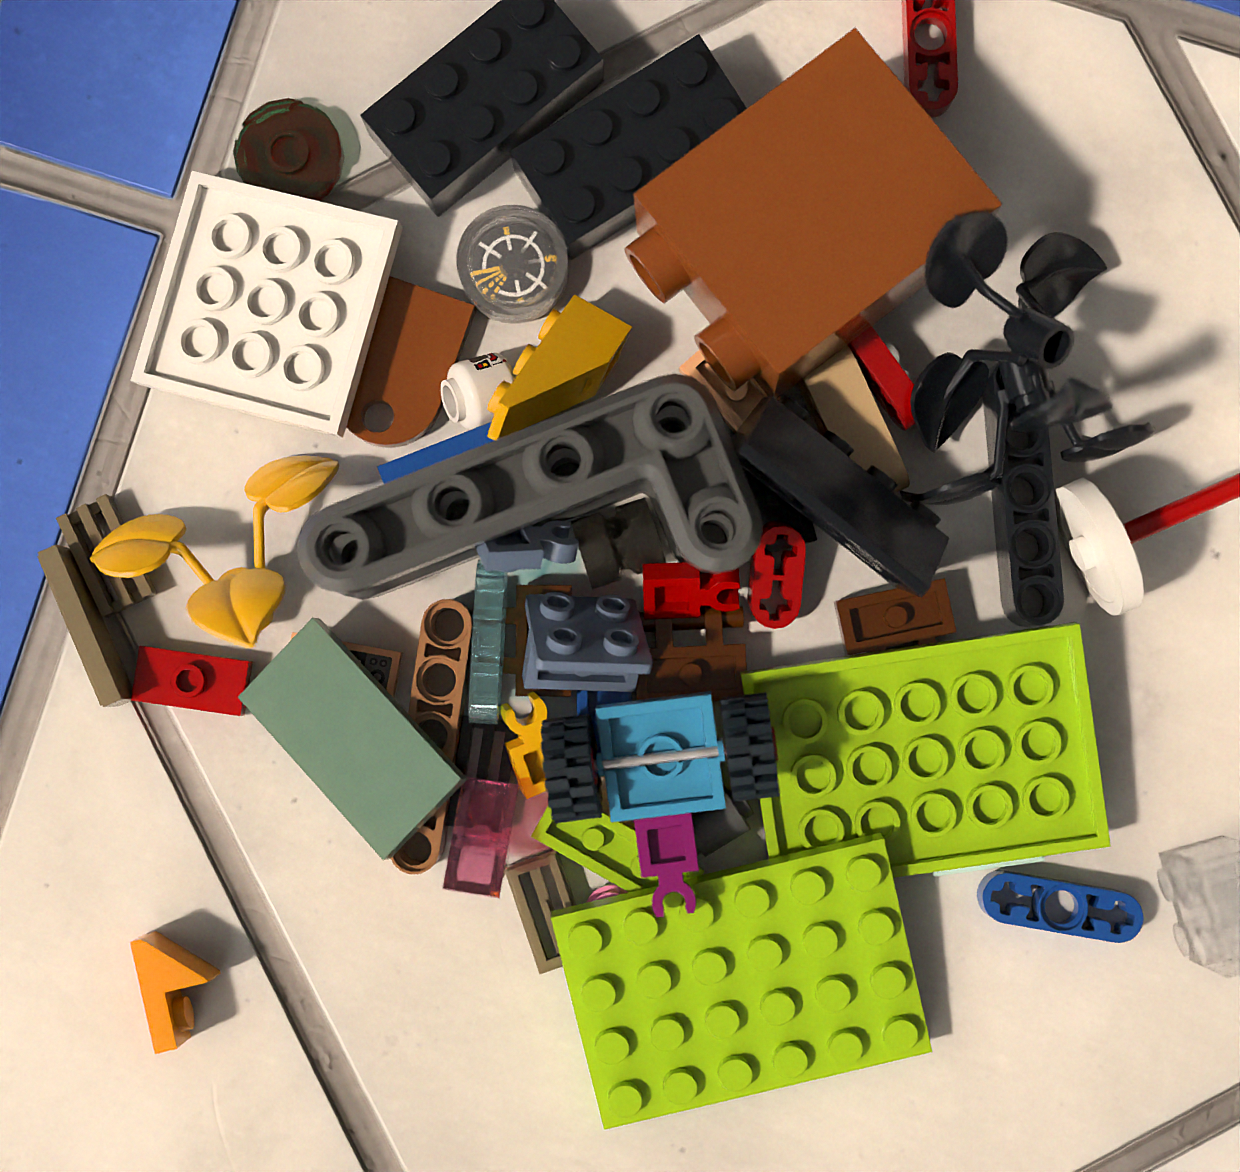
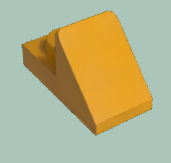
M154 931L130 942L154 1053L158 1054L177 1049L191 1038L190 1030L194 1028L195 1023L194 1011L189 997H182L181 989L209 982L221 974V972L205 960L159 932Z

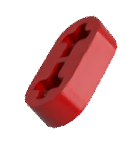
M776 520L762 525L760 545L750 561L747 594L748 606L756 620L764 627L772 629L784 628L791 624L799 614L806 558L805 541L798 530L788 522ZM783 534L787 543L793 546L792 551H783L780 569H774V557L765 547L766 544H775L777 535ZM773 580L779 581V592L787 600V603L779 604L776 608V613L769 614L766 606L760 603L761 599L770 598Z

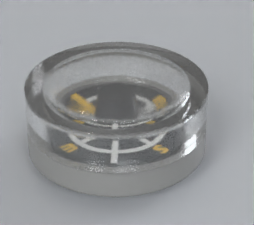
M503 205L485 211L468 225L457 248V271L468 299L481 313L496 321L511 324L533 321L549 312L557 304L565 291L569 275L565 241L556 225L548 217L530 207Z

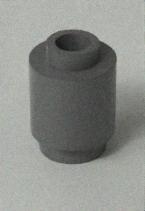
M724 783L726 809L692 813L697 856L702 853L704 857H707L751 830L746 819L754 815V811L747 800L734 802L732 789L728 790Z

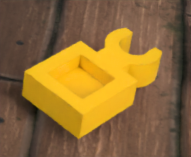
M535 692L528 694L532 710L523 719L515 717V713L508 703L501 705L503 721L519 736L504 743L521 792L526 799L546 791L544 782L545 771H543L542 765L544 760L541 751L542 720L547 719V707Z

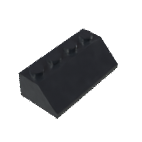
M783 395L779 401L773 396L763 397L731 438L741 466L893 587L923 597L931 586L949 541V537L936 527L941 521L939 516L917 500H913L910 505L893 493L898 484L877 467L870 465L866 471L849 458L854 449L838 435L827 430L822 436L809 426L806 421L810 414L793 399L786 395Z

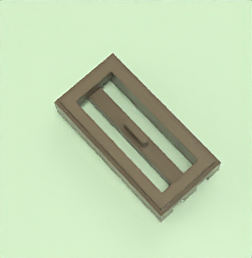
M102 495L96 498V502L89 505L84 504L77 507V511L71 514L65 513L56 518L102 617L109 618L157 594L148 573L133 577L138 590L130 593L124 578L107 575L118 597V600L113 602L97 566L91 563L89 559L91 553L77 525L83 523L94 548H96L104 539V536L95 516L103 513L111 532L124 524L110 495Z
M550 850L544 854L504 867L539 974L563 967L551 921V911L555 909L541 867L550 865L564 908L576 905L560 855L555 850ZM526 872L530 873L557 952V956L548 958L520 878V874Z

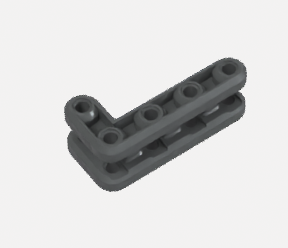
M673 373L657 376L326 506L310 516L301 529L297 552L300 566L309 580L324 590L364 600L382 596L479 557L476 546L529 525L533 527L543 526L545 523L554 520L570 522L638 494L649 496L671 553L677 563L688 562L700 570V573L719 574L734 571L737 568L740 569L744 563L750 560L759 547L763 526L759 508L715 399L707 387L693 377ZM666 423L677 424L683 429V432L676 434L668 433L660 426ZM564 463H572L579 467L577 472L569 477L562 478L553 474L555 469ZM462 503H470L469 510L463 518L457 521H450L451 513L456 506ZM707 524L717 525L724 531L726 543L717 545L709 542L703 536L701 527ZM358 545L357 555L349 562L350 551Z

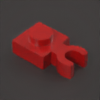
M688 562L642 564L644 619L700 617V606H711L713 609L723 612L739 609V568L730 572L714 574L700 573V570Z

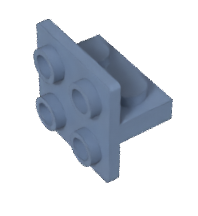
M550 592L545 595L528 594L526 596L525 610L529 632L522 671L524 689L635 692L638 675L651 672L653 661L634 599L623 598L618 595H603L601 597L569 596L559 592Z

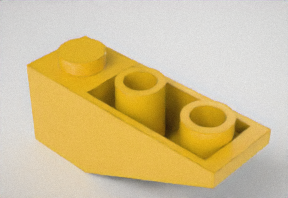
M575 294L561 313L553 309L539 332L538 338L542 341L536 348L528 344L520 355L513 370V374L517 376L512 384L503 380L495 390L487 407V410L494 414L487 437L497 440L532 426L595 396L617 363L632 326Z

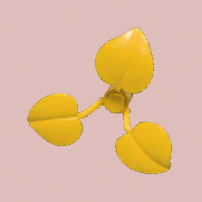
M290 456L269 462L252 474L244 490L249 500L257 502L253 508L255 566L253 569L244 567L234 568L225 572L219 580L215 581L184 543L178 542L186 532L183 520L166 514L141 516L122 524L110 532L97 545L89 559L91 563H94L106 575L130 578L143 575L158 568L169 558L170 553L181 556L204 583V585L192 593L186 604L191 620L200 628L216 637L253 649L261 630L265 629L272 622L273 612L281 603L286 591V585L282 576L278 572L265 569L264 516L270 508L276 512H289L310 502L334 478L339 470V463L326 457Z

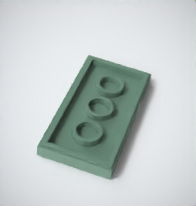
M312 617L238 696L239 700L382 860L391 859L468 779L319 618Z

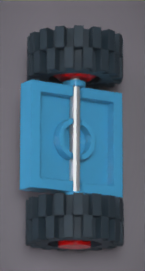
M711 691L597 705L596 716L601 753H597L594 727L589 714L542 720L541 751L544 760L542 765L543 771H545L544 782L545 789L548 791L549 809L551 808V816L554 823L601 818L603 813L602 776H605L611 822L726 809L720 762L726 761V755L734 802L780 796L776 766L778 753L774 726H771L767 692L720 698L725 744H723V737L717 738Z

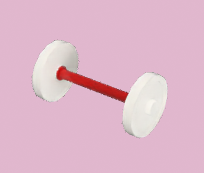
M1240 473L1123 524L1107 498L1095 484L1087 479L1081 478L1055 489L1057 524L1063 543L1078 575L1100 607L1113 616L1141 606L1144 597L1142 573L1132 544L1239 498Z

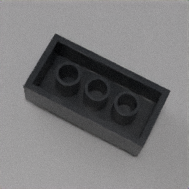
M500 0L360 114L369 136L436 216L439 217L511 158L510 150L548 128L603 83V58L554 0Z
M698 34L510 150L515 173L546 222L557 232L560 242L566 248L567 255L573 260L636 221L634 193L747 108Z

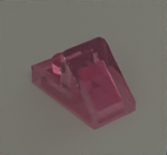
M467 777L468 779L461 785L442 889L500 899L510 855V839L519 785Z

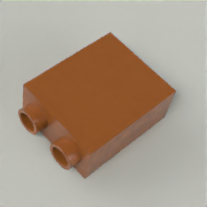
M854 28L635 192L636 229L640 236L627 245L624 251L640 279L658 300L666 303L684 290L710 324L694 336V340L707 363L731 390H738L754 378L767 396H773L777 399L926 285V257L935 236L947 221L952 220L956 214L973 210H982L997 216L1003 204L860 32Z

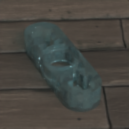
M481 559L477 563L469 687V723L498 725L502 700L508 572L485 571Z

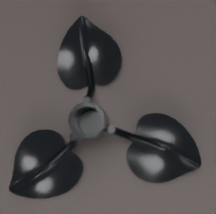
M973 210L956 214L952 220L947 221L940 229L930 245L925 263V281L930 294L942 305L957 308L963 305L976 289L982 296L1009 315L1004 324L1003 335L1011 351L970 349L964 354L963 358L954 353L947 352L935 358L925 367L914 384L910 404L914 422L925 446L935 453L956 431L981 398L989 375L988 366L981 360L1012 362L1022 367L1026 360L1029 359L1045 369H1053L1066 360L1073 348L1074 332L1071 327L1053 317L1063 311L1089 281L1107 269L1102 258L1087 243L1062 232L1049 233L1038 239L1027 250L1021 261L1020 275L1023 282L1016 287V293L1019 296L1018 307H1016L990 288L984 281L1000 267L1006 253L1007 231L1000 219L989 212Z
M1029 359L1026 360L1022 367L1012 362L998 361L1005 389L995 393L999 407L993 464L982 473L955 480L931 491L915 494L901 490L900 495L901 499L906 502L917 500L920 503L929 505H948L970 500L997 488L1001 484L1000 477L1004 471L1010 404H1015L1018 413H1024L1010 422L1014 431L1031 432L1058 424L1062 425L1074 446L1060 452L1061 459L1067 462H1088L1112 456L1152 437L1157 433L1156 428L1147 422L1145 425H1130L1113 429L1095 437L1078 433L1073 423L1092 418L1112 409L1113 405L1108 395L1073 377H1070L1066 384L1056 393L1048 369Z

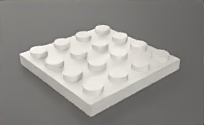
M192 171L131 381L141 386L343 438L403 226L398 220Z

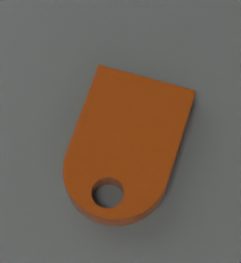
M389 276L346 428L362 441L384 448L408 445L424 436L435 424L443 407L441 383L447 379L450 367L460 359L477 311L475 305ZM377 403L391 406L394 412L392 425L383 432L368 430L364 422L365 413L368 408Z

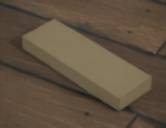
M55 544L39 551L38 560L100 706L117 707L130 702L133 688L103 617L70 548Z

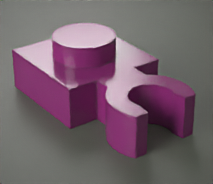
M692 813L635 819L634 825L641 878L658 876L659 886L652 897V908L656 917H664L663 898L670 892L680 893L685 899L687 914L694 913L696 896L691 886L684 882L683 879L684 872L699 871Z

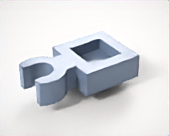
M554 520L539 527L529 525L478 545L475 548L485 571L514 572L523 569H541L542 559L561 564L572 563L576 560L579 541L578 539H568L569 522Z

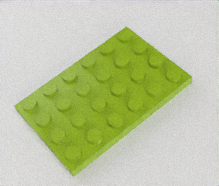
M1077 622L740 672L744 695L767 692L771 726H774L778 753L776 766L780 796L760 798L768 859L881 833L885 840L892 876L896 878L1111 847L1081 628Z
M881 833L684 879V882L691 886L696 896L694 913L687 914L686 902L680 893L670 892L663 898L665 915L664 917L657 918L652 908V897L658 886L551 911V921L604 1130L932 1052L885 840Z

